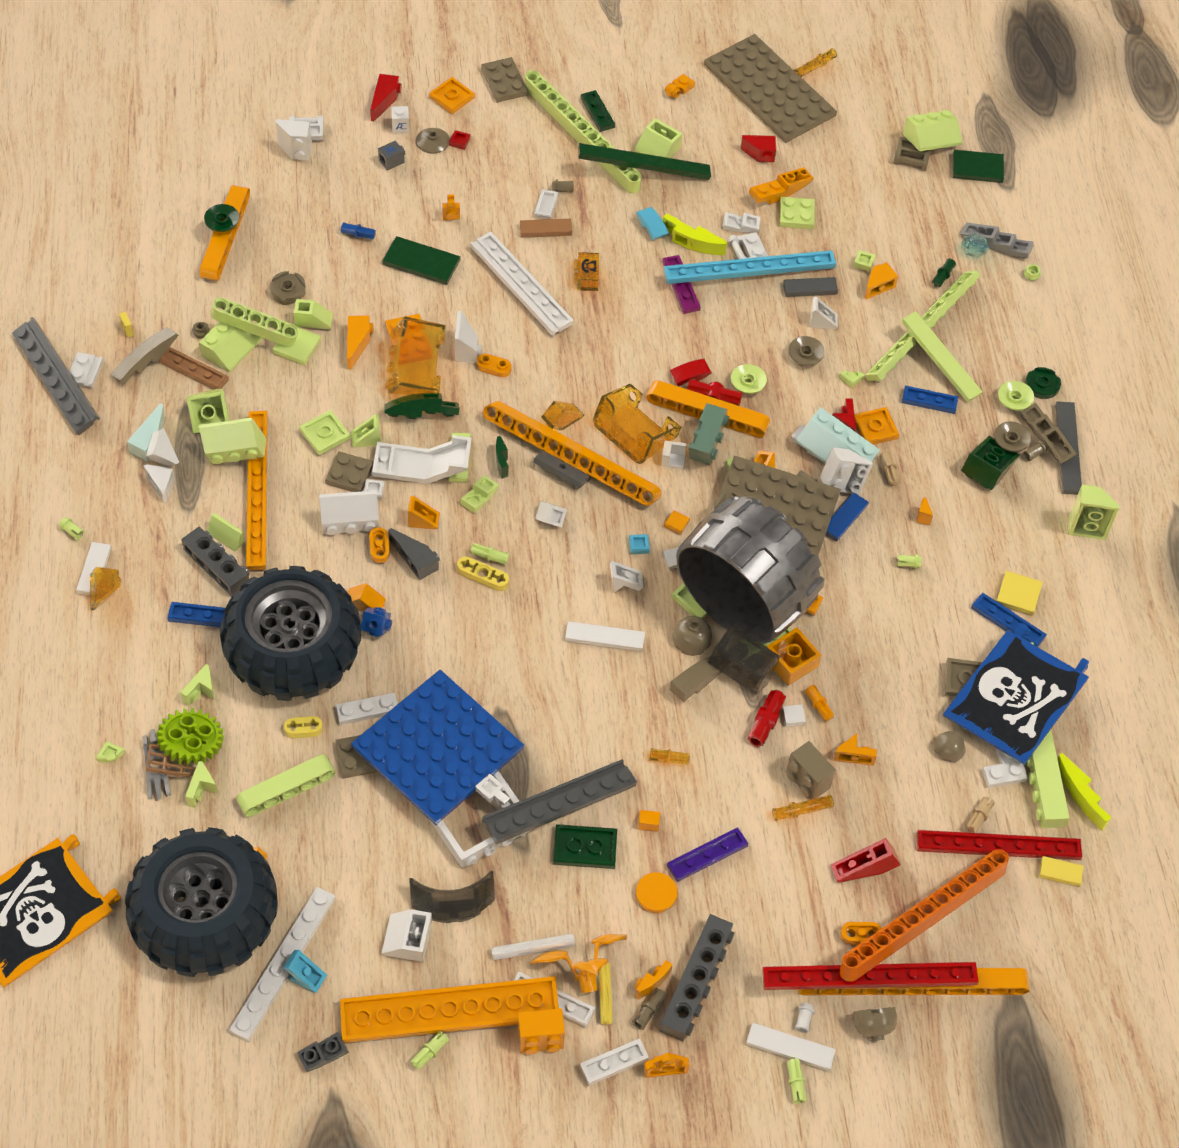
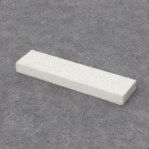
M568 621L565 641L642 652L645 632Z
M518 971L514 980L533 978ZM557 990L559 1008H562L563 1018L586 1028L595 1012V1007Z
M752 1023L746 1043L748 1046L788 1059H799L801 1063L829 1072L836 1049Z

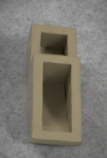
M707 657L692 665L671 681L670 691L685 702L694 693L698 694L724 671V668L711 657Z

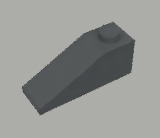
M392 528L388 530L389 541L419 580L439 570L440 558L435 551L432 552L429 546Z

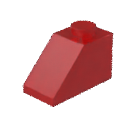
M742 135L741 150L757 162H775L776 136Z

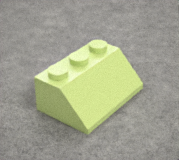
M949 110L922 115L916 114L906 118L903 135L919 151L962 145L958 119Z
M219 322L199 342L201 356L231 372L263 338Z
M253 418L199 426L204 453L212 464L237 462L239 460L256 459L265 456L266 437Z
M1082 484L1069 515L1068 534L1106 540L1118 513L1119 505L1101 487Z

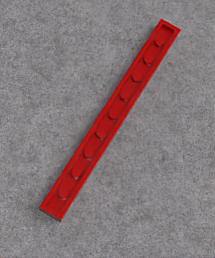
M976 962L878 964L855 981H846L840 976L841 965L773 966L762 968L764 990L978 985L979 983Z

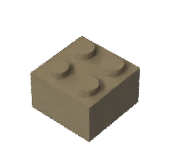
M808 741L790 754L786 773L788 778L800 787L802 794L813 801L831 788L836 769Z

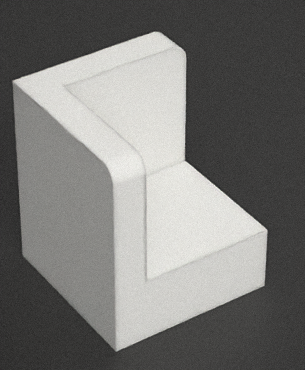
M665 441L661 466L683 469L687 444Z
M540 501L535 519L562 527L567 509Z

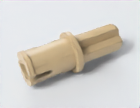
M883 451L879 455L883 464L882 470L886 473L889 484L895 486L900 481L896 471L897 465L893 462L891 452Z
M984 796L979 806L973 810V815L966 825L968 831L977 832L983 821L987 820L988 813L995 804L993 799L987 804L990 797Z

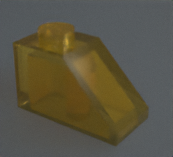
M553 401L541 418L546 422L545 425L553 430H564L583 418L584 414L573 403Z
M95 567L90 574V610L94 611L120 588L121 577H119L118 569Z

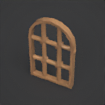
M149 745L146 765L147 772L179 777L194 775L196 767L184 765V760L181 765L170 764L167 762V758H171V755L165 757L164 754L151 752V748L160 749V745ZM150 755L162 757L164 760L163 762L150 761ZM149 764L161 765L162 769L149 768ZM166 766L178 768L180 772L166 770ZM183 769L194 770L190 773H183Z

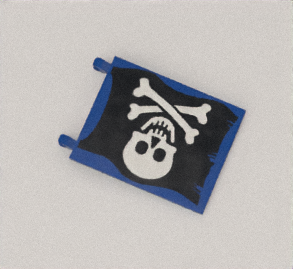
M1021 623L1015 633L1009 630L1005 632L945 710L943 716L1025 765L1089 679V676L1084 674L1088 669L1089 661L1082 658L1077 667L1073 668L1023 639L1027 634L1026 629L1028 626Z

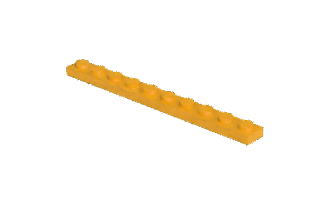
M249 411L248 418H253L266 437L264 457L248 459L247 570H266L267 411Z

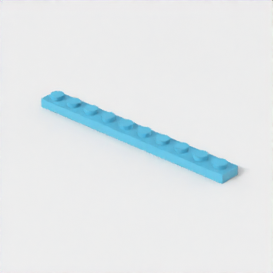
M830 250L664 266L663 271L667 284L830 269L836 267V261L833 251Z

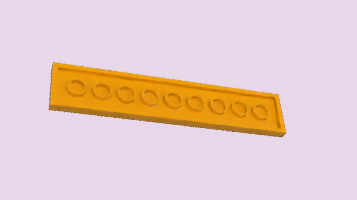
M552 976L340 999L342 1041L350 1043L434 1034L439 1031L444 1033L518 1025V1012L559 1009L556 978Z

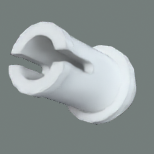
M802 1003L798 1007L799 1016L795 1028L800 1032L807 1033L809 1032L811 1017L815 1014L813 1005Z

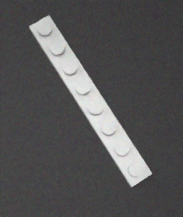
M316 887L230 1027L229 1032L247 1042L250 1041L290 975L283 968L294 950L304 952L334 903L335 895Z

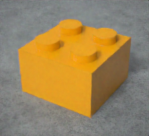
M797 627L766 646L764 659L789 686L818 668L822 655Z
M562 1008L518 1012L520 1053L525 1052L528 1055L538 1053V1051L547 1050V1052L554 1053L564 1049L565 1030Z

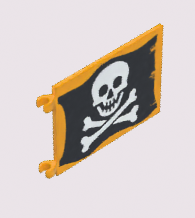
M74 834L70 835L63 843L59 838H56L0 876V984L3 988L111 914L113 910L109 905L121 899L118 890L115 888L110 890L103 898L69 853V850L75 849L80 845L78 838Z

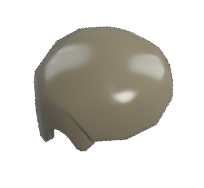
M946 731L941 733L934 741L935 752L942 760L949 759L954 763L962 759L966 752L964 740L956 732Z

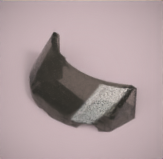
M489 871L478 882L455 890L430 888L413 878H409L411 908L432 913V920L436 922L451 923L470 920L480 915L481 911L495 901L493 871Z

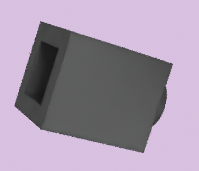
M396 140L378 148V159L387 171L405 163V150Z

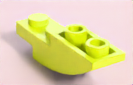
M668 213L663 217V222L668 232L672 234L673 242L696 252L711 255L726 254L727 242L701 226L693 229L690 225L681 222Z

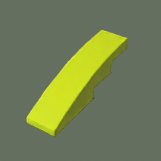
M1063 753L1059 754L1057 760L1063 783L1086 816L1102 831L1112 817L1099 806L1102 798L1089 787L1092 779Z

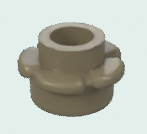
M197 322L192 328V333L200 339L204 338L210 331L208 324L205 322Z

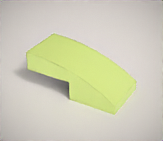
M484 475L473 484V489L461 498L460 504L471 512L476 513L496 492L499 484Z

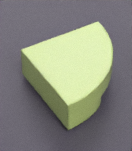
M843 371L839 374V378L851 388L864 379L865 374L859 371Z
M106 741L96 759L99 762H112L119 759L125 753V750Z

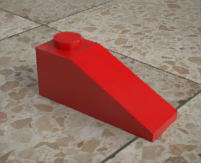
M379 74L370 108L371 121L374 122L397 100L398 93L402 91V83H399V76Z
M884 838L832 863L831 867L837 882L840 883L880 875L901 864L894 847L887 838Z

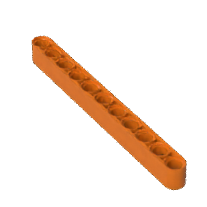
M1003 850L992 851L847 952L842 958L840 976L846 981L857 980L1000 879L1006 873L1009 855Z

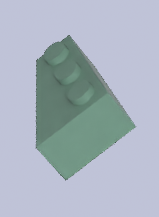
M706 403L699 420L698 429L694 432L693 443L689 445V459L711 465L712 460H716L718 454L716 447L723 440L724 433H722L724 426L727 427L730 416H727V409Z

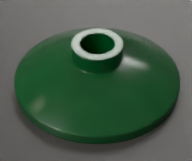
M228 204L214 205L205 212L204 222L213 231H229L238 224L239 213L236 208Z

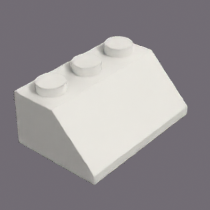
M377 490L319 495L323 535L370 532L372 529L380 527Z

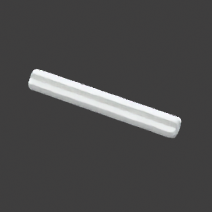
M566 934L493 947L491 953L493 960L572 947L575 945V939L573 934Z

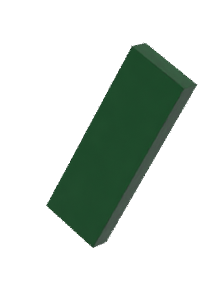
M594 90L581 94L580 98L599 132L615 128V122L597 91Z

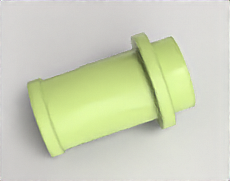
M65 517L59 523L60 529L63 532L69 533L76 540L82 537L79 533L84 534V530L74 524L71 518Z
M898 554L897 566L914 567V569L921 568L922 558L918 554L915 556Z

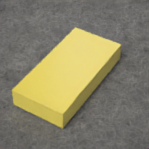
M1043 856L1039 878L1080 887L1084 866Z

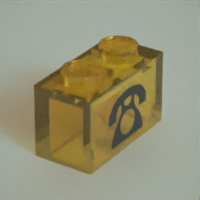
M578 252V259H574V270H578L577 273H574V283H577V290L598 291L599 253Z

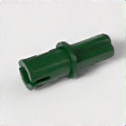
M947 259L945 264L938 269L937 275L932 280L934 287H941L944 281L950 277L951 271L956 266V262L953 259Z

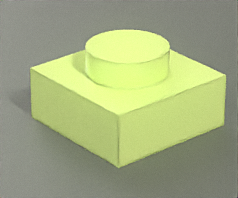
M859 250L853 267L870 272L875 254Z

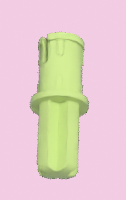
M474 543L471 548V554L486 558L487 561L492 560L506 565L509 558V553L493 549L494 547L489 548Z
M439 1031L431 1041L423 1044V1049L411 1060L413 1067L421 1069L432 1057L435 1058L437 1052L449 1042V1038L442 1031Z
M790 1059L787 1062L790 1076L788 1084L791 1085L793 1103L801 1104V1101L805 1103L807 1102L804 1088L806 1080L802 1076L800 1060Z

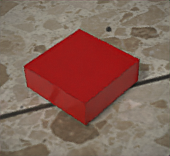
M455 130L449 141V146L465 150L471 139V134Z

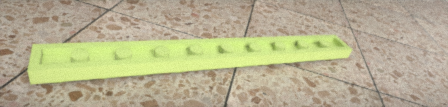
M977 270L964 272L926 311L921 318L930 328L934 327L939 318L943 317L946 311L954 306L960 297L966 294L965 291L976 283L975 281L980 277ZM909 331L866 373L865 377L868 381L883 380L889 370L895 368L896 363L903 359L910 349L916 346L917 341Z

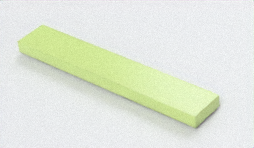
M916 311L902 319V324L967 403L981 395L982 390Z

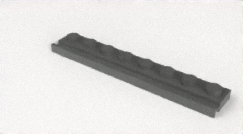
M31 317L29 322L23 323L12 334L74 431L80 435L92 426L96 419L99 420L100 417L36 319Z
M623 759L487 814L482 817V822L487 826L486 829L497 845L636 786L637 781L629 768L624 765Z

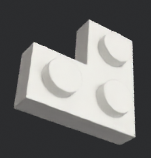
M997 748L996 753L1000 764L986 766L982 770L988 788L1023 783L1028 779L1024 765Z

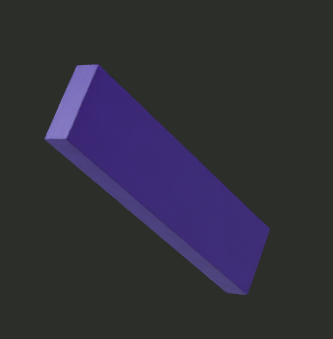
M737 827L668 862L667 867L675 880L679 882L748 847L749 843Z

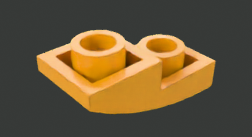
M665 960L662 966L658 965L653 975L646 973L644 978L640 977L634 986V989H636L635 998L639 1000L652 993L655 988H658L670 975L673 964Z

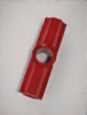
M690 379L687 390L740 406L743 394L742 392L726 389L721 383L715 381L707 384Z
M777 689L771 690L763 707L759 708L755 717V723L747 739L752 745L763 747L770 731L774 729L780 715L779 712L786 700L783 692Z

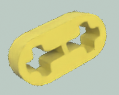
M316 716L290 718L284 723V731L289 738L315 737L320 735L323 730L322 721ZM312 724H316L315 729H311ZM292 725H295V731H291Z

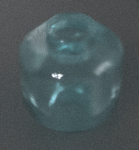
M971 233L964 237L961 248L966 255L980 258L983 254L987 253L989 245L984 236Z

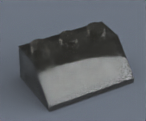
M732 624L714 648L708 663L756 695L768 685L781 656Z

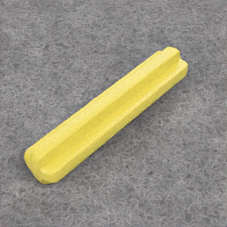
M607 963L599 970L601 1024L610 1025L613 1021L610 963Z

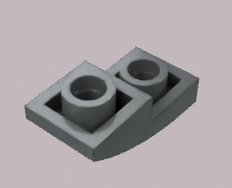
M336 1032L320 1043L315 1041L297 1053L305 1070L309 1072L337 1060L349 1053L342 1041L340 1033Z

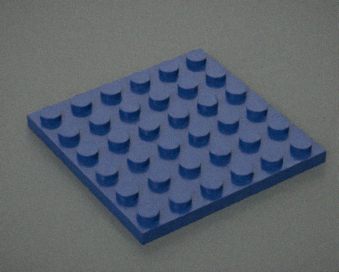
M440 669L351 743V747L436 826L475 792V786L486 776L496 774L524 749V744Z

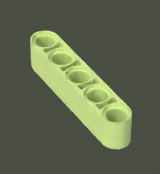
M217 298L213 302L210 314L217 321L284 346H292L296 341L298 328L291 323L225 298Z
M322 754L242 791L237 795L236 800L245 817H251L331 779L336 771L328 757Z

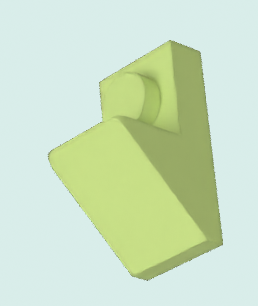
M207 664L180 692L182 702L188 706L200 697L201 692L214 699L210 667Z
M198 761L185 796L187 805L195 808L197 802L202 800L204 790L218 793L213 778L201 761Z

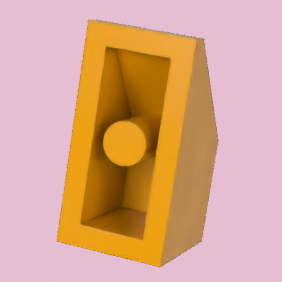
M887 262L872 268L865 293L866 300L896 288L898 275Z

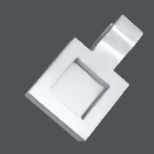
M491 774L475 786V791L489 803L495 799L501 808L510 805L508 802L510 798L503 793L504 785Z

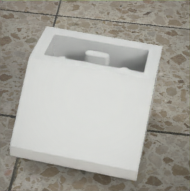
M833 447L820 479L823 484L839 488L841 492L860 494L873 463L850 449Z
M410 909L390 914L381 954L424 962L432 926V913Z

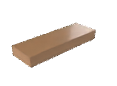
M571 218L520 220L521 237L572 236Z

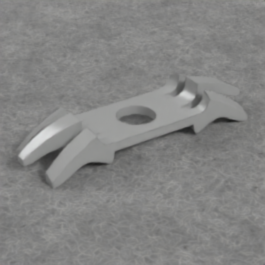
M151 729L150 743L157 745L155 729ZM144 735L143 746L145 752V764L147 765V756L149 748L147 736ZM151 748V752L165 753V751H160V749ZM150 755V761L160 759L163 762L164 760L162 757ZM146 771L148 799H152V782L155 784L157 799H161V780H164L167 797L171 796L168 775Z

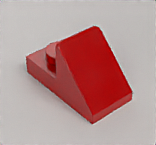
M846 398L844 406H841V413H833L832 416L855 431L853 398Z

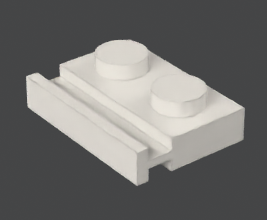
M77 352L70 373L79 387L85 388L86 386L93 389L104 359L102 356L98 358L95 355Z

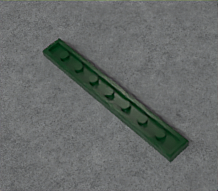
M582 143L578 145L579 159L710 180L711 177L709 164Z

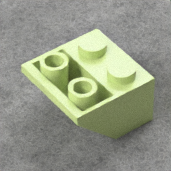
M655 118L644 129L634 152L671 158L681 148L682 133Z

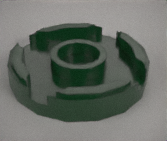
M1037 367L1028 372L1025 384L1032 389L1034 397L1049 399L1058 394L1061 387V379L1053 370L1046 367Z

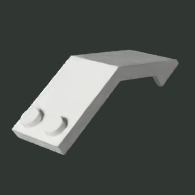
M453 435L452 441L430 449L377 442L372 476L429 484L467 471L472 438Z

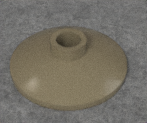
M439 128L424 129L416 138L419 149L430 154L443 152L448 148L450 141L449 135Z
M801 336L795 338L790 343L789 355L795 362L801 365H814L822 360L824 347L819 340L813 337Z
M1008 421L1001 423L997 426L994 433L996 443L1002 449L1009 452L1023 451L1029 446L1031 441L1028 429L1017 422Z

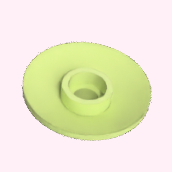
M752 364L740 365L731 374L733 387L745 394L760 392L764 389L767 382L765 372L760 367Z
M1008 381L1000 386L998 399L1006 408L1021 411L1032 405L1034 393L1023 382Z

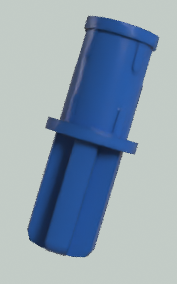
M342 223L341 233L354 235L356 238L374 239L376 236L375 229L362 227L361 224Z

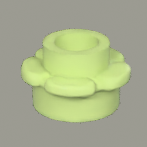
M1035 264L1029 265L1025 269L1024 276L1029 280H1037V278L1041 277L1040 267Z

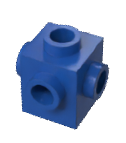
M380 607L367 608L363 612L361 630L369 632V635L375 637L384 635L387 631H390L392 626V620H390L391 613L386 612V609Z

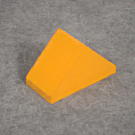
M410 496L408 526L437 529L440 512L415 496Z
M367 583L349 588L348 590L353 604L359 611L364 612L369 607L383 608L386 598Z

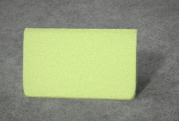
M213 513L211 515L207 531L212 537L233 551H237L245 543L243 531L217 514Z

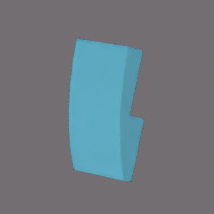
M652 207L636 212L642 227H646L652 241L669 234L664 222Z

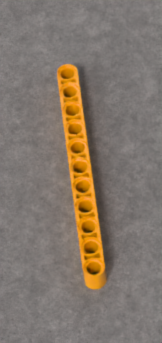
M495 401L484 407L483 415L488 421L639 503L649 506L661 498L662 492L657 485L507 404Z
M977 968L979 983L978 985L799 989L798 993L801 995H1024L1029 993L1030 989L1027 970L1024 968Z

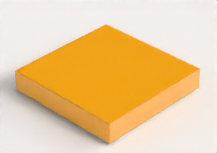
M451 77L429 93V98L453 114L475 98V93Z
M887 407L855 414V424L859 435L874 445L899 439L900 434Z

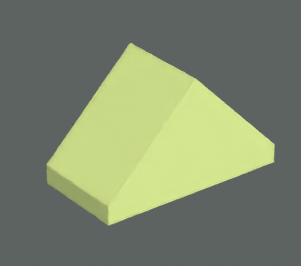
M378 414L373 415L351 431L353 447L377 446V442H381Z

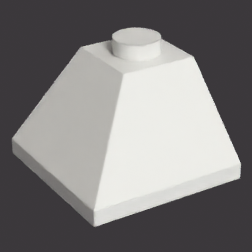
M458 311L455 332V361L477 363V356L481 355V345H478V336L462 311Z

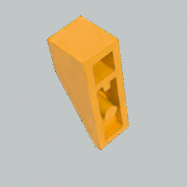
M348 316V369L353 368L370 342V334L374 333V325L370 323V316Z

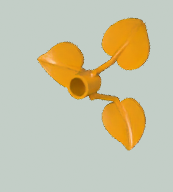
M605 934L592 939V944H595L594 959L588 961H580L573 964L567 955L568 951L555 950L537 956L530 962V965H533L535 962L566 960L575 976V980H579L581 993L593 992L598 990L596 982L597 973L608 963V959L598 958L599 947L621 939L626 940L627 935Z

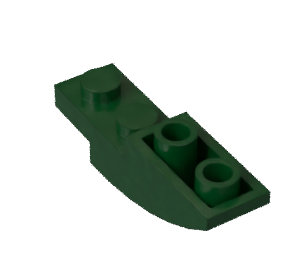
M441 393L411 394L384 404V412L388 416L398 417L402 415L409 419L421 418L422 411H425L427 414L443 413L445 416L452 417L459 415L460 409L458 402L442 401Z

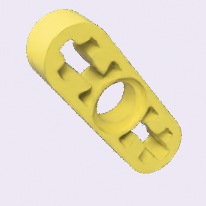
M462 557L457 562L458 573L464 577L497 591H503L509 586V576L501 570L470 557ZM484 570L488 572V575L480 577L478 572Z

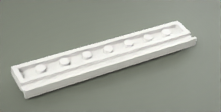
M492 232L481 236L475 242H470V247L552 336L556 332H561L573 325L574 320Z

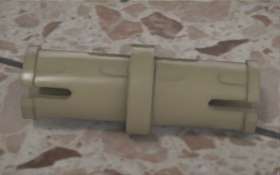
M655 988L649 999L643 1002L640 1012L632 1021L636 1028L644 1030L652 1016L658 1013L657 1009L667 997L662 989Z

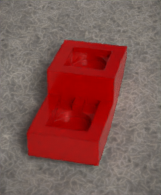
M705 359L687 362L670 370L678 387L689 382L690 379L699 381L712 374Z

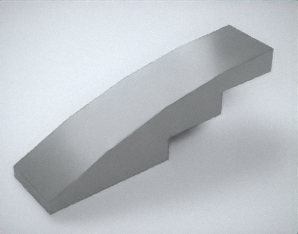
M966 222L961 232V237L1013 256L1029 258L1034 247L1033 241L1019 240L1016 238V234L1000 232L999 227Z

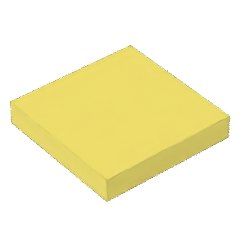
M1006 571L997 602L1004 607L1033 616L1043 582Z

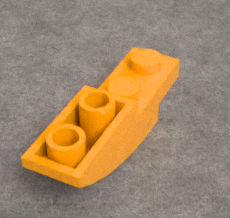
M802 167L779 174L774 181L750 187L748 193L757 203L766 201L770 205L780 201L781 197H789L813 181L814 177Z

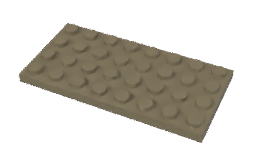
M756 34L704 60V65L785 143L837 115V111Z

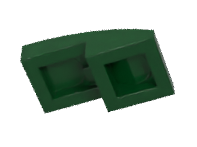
M498 436L496 439V464L501 479L508 477L509 466L506 462L508 460V449L501 436Z

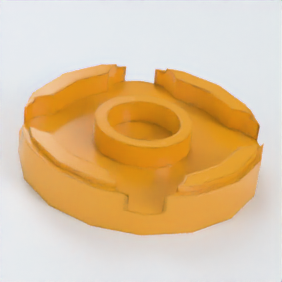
M652 872L639 880L636 886V899L644 910L651 913H663L674 906L677 899V887L668 875Z

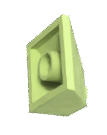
M223 388L204 391L186 397L193 433L200 432V425L229 421Z

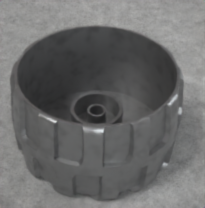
M735 496L725 500L696 526L679 546L676 553L679 575L698 605L715 622L730 633L743 640L759 644L770 643L795 623L818 597V593L824 587L825 579L820 576L819 568L822 564L819 556L812 554L807 546L808 539L798 528H792L786 522V516L774 507H764L760 500L748 496Z

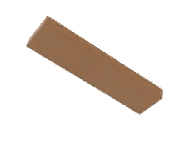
M171 347L167 349L158 361L213 390L223 388L229 381L227 375Z

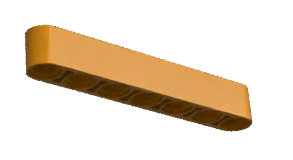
M235 185L230 187L224 204L236 208L239 213V222L229 231L213 232L200 267V278L216 281L220 279L250 198V188Z
M659 380L652 382L646 399L654 405L700 419L706 403L727 409V416H730L726 428L757 438L764 437L770 423V418L765 414Z

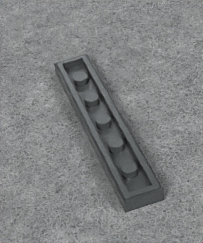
M1057 401L1055 404L1057 427L1077 453V456L1062 465L1060 464L1062 494L1078 495L1082 482L1075 402Z

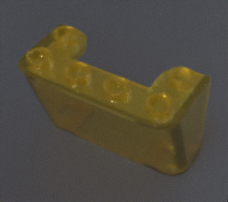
M404 316L400 322H397L396 327L392 328L390 334L392 345L389 348L391 359L387 365L389 379L386 380L385 389L388 390L389 394L439 393L441 376H436L438 348L444 343L446 325Z
M630 383L601 396L593 417V423L601 433L633 461L642 464L664 448L665 441H673L677 438L682 427L669 416L666 417L663 427H659L638 409L643 394ZM630 392L635 394V401L631 399ZM668 425H672L673 428L668 429Z

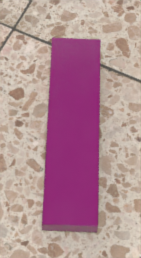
M679 255L662 259L664 266L683 264ZM691 282L671 284L683 314L700 311L701 306Z

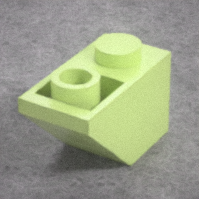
M296 299L294 309L295 326L331 329L333 313L314 300Z

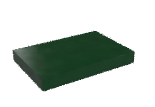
M954 149L953 178L1003 183L1004 154Z
M556 824L553 865L615 869L617 829Z

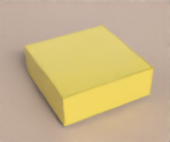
M126 311L120 313L119 317L126 337L134 336Z

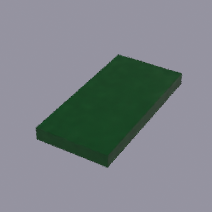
M396 236L382 263L383 265L447 285L461 257Z

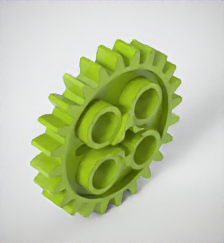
M183 708V713L175 710V716L169 713L168 719L163 718L162 724H159L157 745H160V751H165V757L171 755V761L176 758L179 759L178 764H181L183 760L186 761L187 765L190 764V761L197 765L198 760L206 763V757L212 760L213 754L218 755L219 749L222 748L224 735L223 728H220L221 723L216 722V717L209 718V712L203 715L201 709L197 713L194 712V708L190 712Z

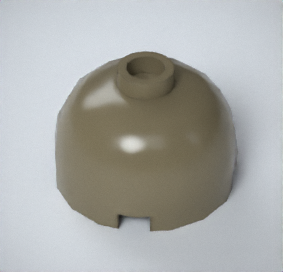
M688 616L680 620L676 625L673 634L674 645L682 650V653L685 655H700L711 645V627L704 619L697 616Z
M895 1007L853 1012L856 1029L863 1036L871 1037L872 1041L885 1040L884 1035L892 1033L897 1024Z

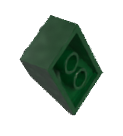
M988 436L969 454L961 471L968 478L975 479L981 483L984 488L993 490L1016 462L1020 454L1002 449L994 438Z

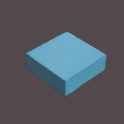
M648 534L629 535L630 554L650 553Z

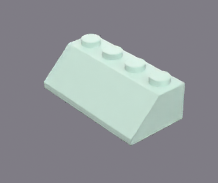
M821 407L795 441L825 464L833 447L850 449L871 462L874 461L880 451L876 446Z

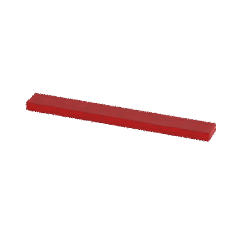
M930 830L917 831V852L988 855L994 850H1003L1009 857L1042 858L1044 856L1064 860L1082 859L1081 839Z

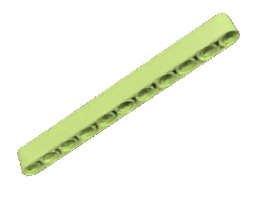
M531 70L525 74V85L528 93L578 143L615 149L537 71ZM598 162L627 192L637 193L640 191L641 174L635 168Z

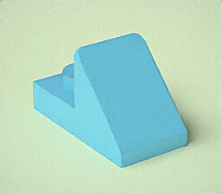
M294 950L283 967L291 974L288 978L290 981L314 993H317L327 976L324 971L300 950Z

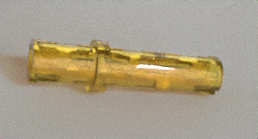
M831 48L823 54L819 53L816 58L794 69V71L802 77L820 66H825L827 62L836 58L837 52Z
M831 795L799 803L790 802L787 806L773 808L772 814L775 821L790 817L794 819L798 818V815L834 807V801ZM820 803V805L806 808V806ZM800 808V810L786 813L788 810Z

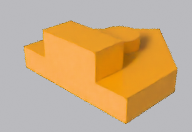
M669 1052L656 1056L654 1059L645 1062L644 1076L650 1078L687 1074L689 1058Z

